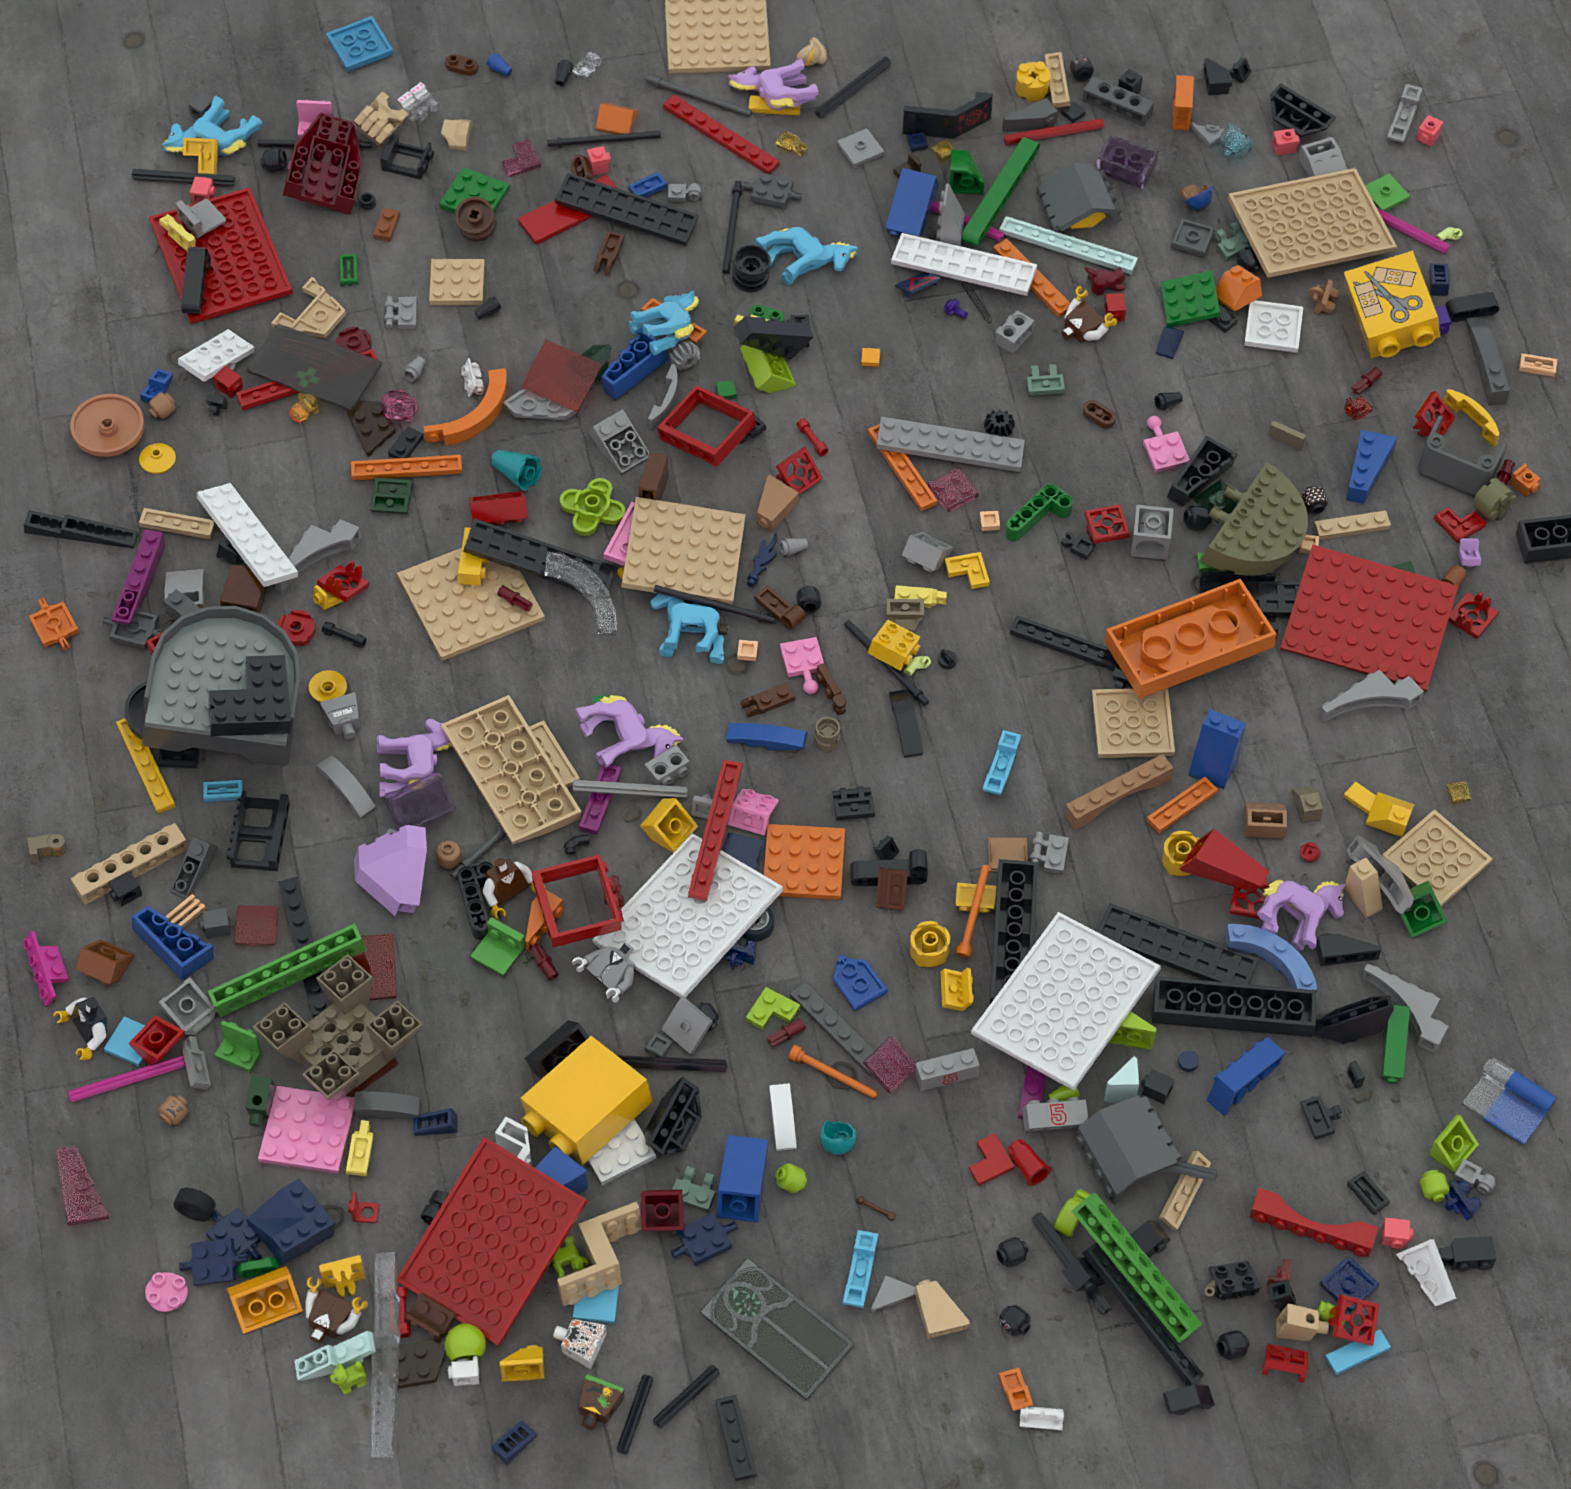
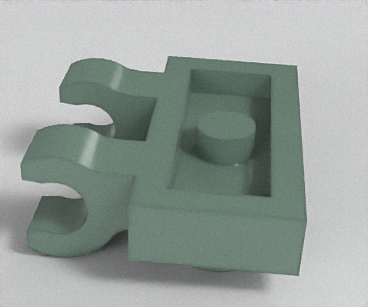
M1237 222L1230 224L1232 229L1229 230V233L1233 236L1230 239H1227L1223 229L1215 232L1217 236L1214 239L1219 243L1217 250L1226 261L1236 257L1245 247H1252L1245 232L1242 233Z
M1049 364L1048 375L1039 376L1038 365L1031 366L1030 377H1027L1028 395L1062 394L1065 392L1063 374L1057 375L1056 364Z
M687 1166L683 1180L677 1178L672 1190L683 1189V1204L709 1212L715 1197V1191L711 1190L715 1181V1175L706 1173L701 1187L692 1184L696 1174L694 1172L695 1168Z

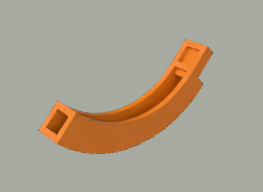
M506 368L488 371L489 385L481 403L472 412L452 422L423 426L426 443L444 441L445 446L454 445L473 438L489 427L500 414L503 402L506 400L508 388Z

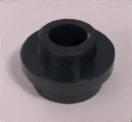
M363 193L358 201L359 206L363 209H371L376 205V199L371 193Z

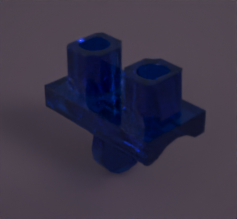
M738 940L725 954L724 959L730 961L729 967L734 968L736 964L743 966L744 962L753 965L755 962L756 943L746 941L743 947L738 945Z
M1456 1180L1449 1183L1450 1191L1445 1196L1448 1203L1444 1208L1446 1211L1454 1210L1456 1214L1461 1212L1468 1221L1481 1208L1482 1202L1477 1196L1471 1199L1467 1198L1466 1194L1471 1191L1467 1180L1458 1183Z

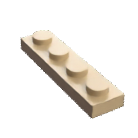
M1062 52L1045 54L1046 67L1051 73L1050 92L1052 104L1055 108L1070 106Z
M148 508L143 509L139 520V526L143 528L210 540L216 526L214 520Z
M1386 510L1314 522V528L1317 536H1319V540L1390 530L1391 527Z
M1193 1151L1187 1162L1207 1168L1211 1165V1162L1199 1151ZM1184 1174L1180 1175L1159 1217L1171 1230H1178L1203 1179Z

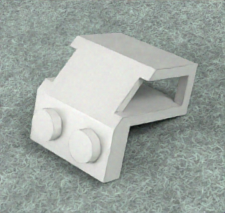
M505 1117L495 1132L496 1144L532 1166L527 1127Z

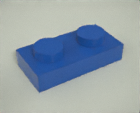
M659 172L628 185L630 193L645 198L667 188V182Z

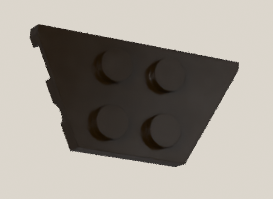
M343 401V406L367 457L372 455V451L377 446L381 447L388 438H391L396 433L383 402Z
M445 1338L375 1349L376 1352L370 1354L369 1357L373 1359L394 1390L435 1383L439 1376L440 1367L445 1359Z

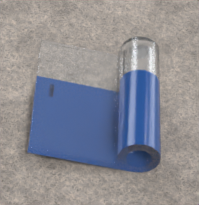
M1495 1057L1492 1060L1488 1059L1482 1068L1485 1070L1483 1076L1461 1105L1524 1145L1550 1111L1557 1097Z

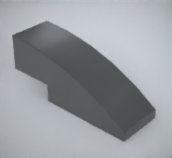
M355 1092L354 1112L357 1117L378 1116L380 1120L417 1118L420 1115L421 1099L416 1096L390 1092Z

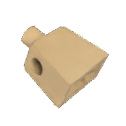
M1287 1304L1276 1319V1338L1311 1341L1316 1333L1327 1334L1329 1324L1326 1321L1319 1320V1312L1317 1310Z

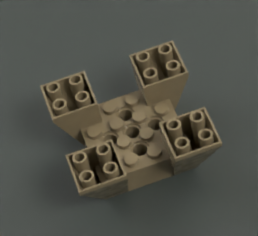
M348 954L317 977V981L331 1005L315 1018L306 1023L284 1002L253 1026L275 1050L304 1065L308 1070L303 1073V1076L327 1100H341L403 1052L423 1027V1023L398 1000L377 1017L371 1013L367 1007L373 977Z

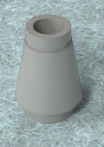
M417 357L403 368V377L409 382L418 380L426 364L425 360L422 357Z
M784 538L783 541L779 542V549L783 556L786 555L788 557L808 549V542L806 538Z

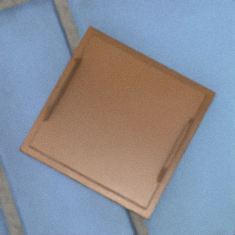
M988 837L989 872H998L999 859L1028 861L1027 838Z

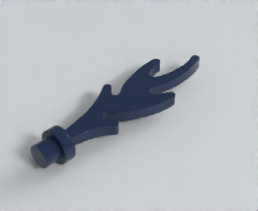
M776 533L768 547H765L766 540L762 541L760 558L754 555L755 568L753 574H749L747 578L748 586L753 587L754 584L758 583V575L766 570V566L763 565L772 561L776 556V550L769 553L776 544Z

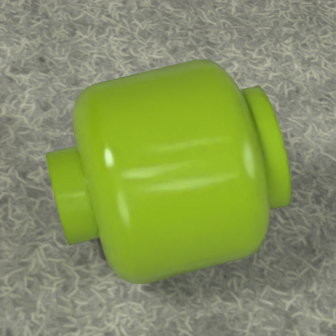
M787 1163L776 1172V1183L783 1190L797 1193L806 1185V1173L800 1167Z
M1438 1170L1424 1173L1422 1175L1423 1178L1420 1180L1424 1197L1428 1200H1433V1202L1443 1201L1450 1191L1445 1175L1438 1172Z

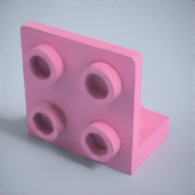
M297 100L299 117L298 139H300L320 113L333 116L331 102Z
M742 789L733 802L728 825L765 836L770 815L777 806L779 799L771 795L756 793L751 789Z

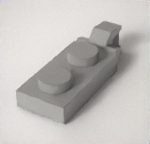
M189 1036L182 1043L190 1087L207 1090L211 1087V1081L204 1051L198 1049L196 1037Z

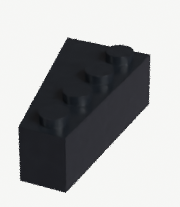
M744 316L734 327L740 344L790 360L814 337L807 321H801L800 323H795L794 320L780 322L779 319L775 318L767 321L762 317Z
M1206 436L1172 484L1167 498L1184 506L1231 468L1238 454Z

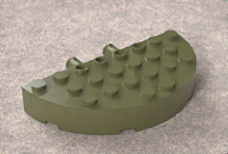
M1266 462L1246 492L1242 493L1230 484L1228 485L1223 495L1237 503L1232 513L1228 514L1216 506L1209 513L1208 516L1219 521L1222 524V528L1207 548L1201 560L1205 564L1222 571L1224 569L1234 571V574L1255 576L1268 574L1279 567H1284L1296 554L1307 532V510L1300 493L1292 482L1275 466Z

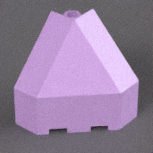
M405 825L399 828L400 831L394 834L387 833L376 838V842L369 845L365 843L357 849L354 858L355 881L394 916H396L397 911L414 913L416 907L420 905L427 852L425 827Z

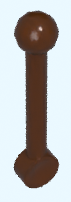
M863 1196L857 1198L859 1204H865L888 1216V1219L891 1221L896 1219L895 1212H888L866 1201Z

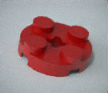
M302 610L290 611V614L281 616L277 625L286 631L293 645H307L309 640L313 638L316 630L311 615ZM299 625L300 629L293 630L292 627Z

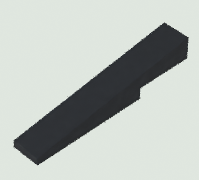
M31 510L28 511L24 523V533L126 548H134L138 535L136 530L66 514L62 518Z

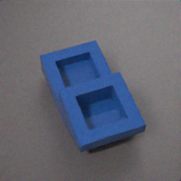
M156 368L148 378L149 384L140 394V399L149 403L160 392L165 394L173 378V373Z

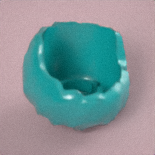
M827 1120L824 1122L820 1134V1142L823 1148L833 1155H844L850 1152L857 1137V1132L853 1126L840 1121L832 1122Z

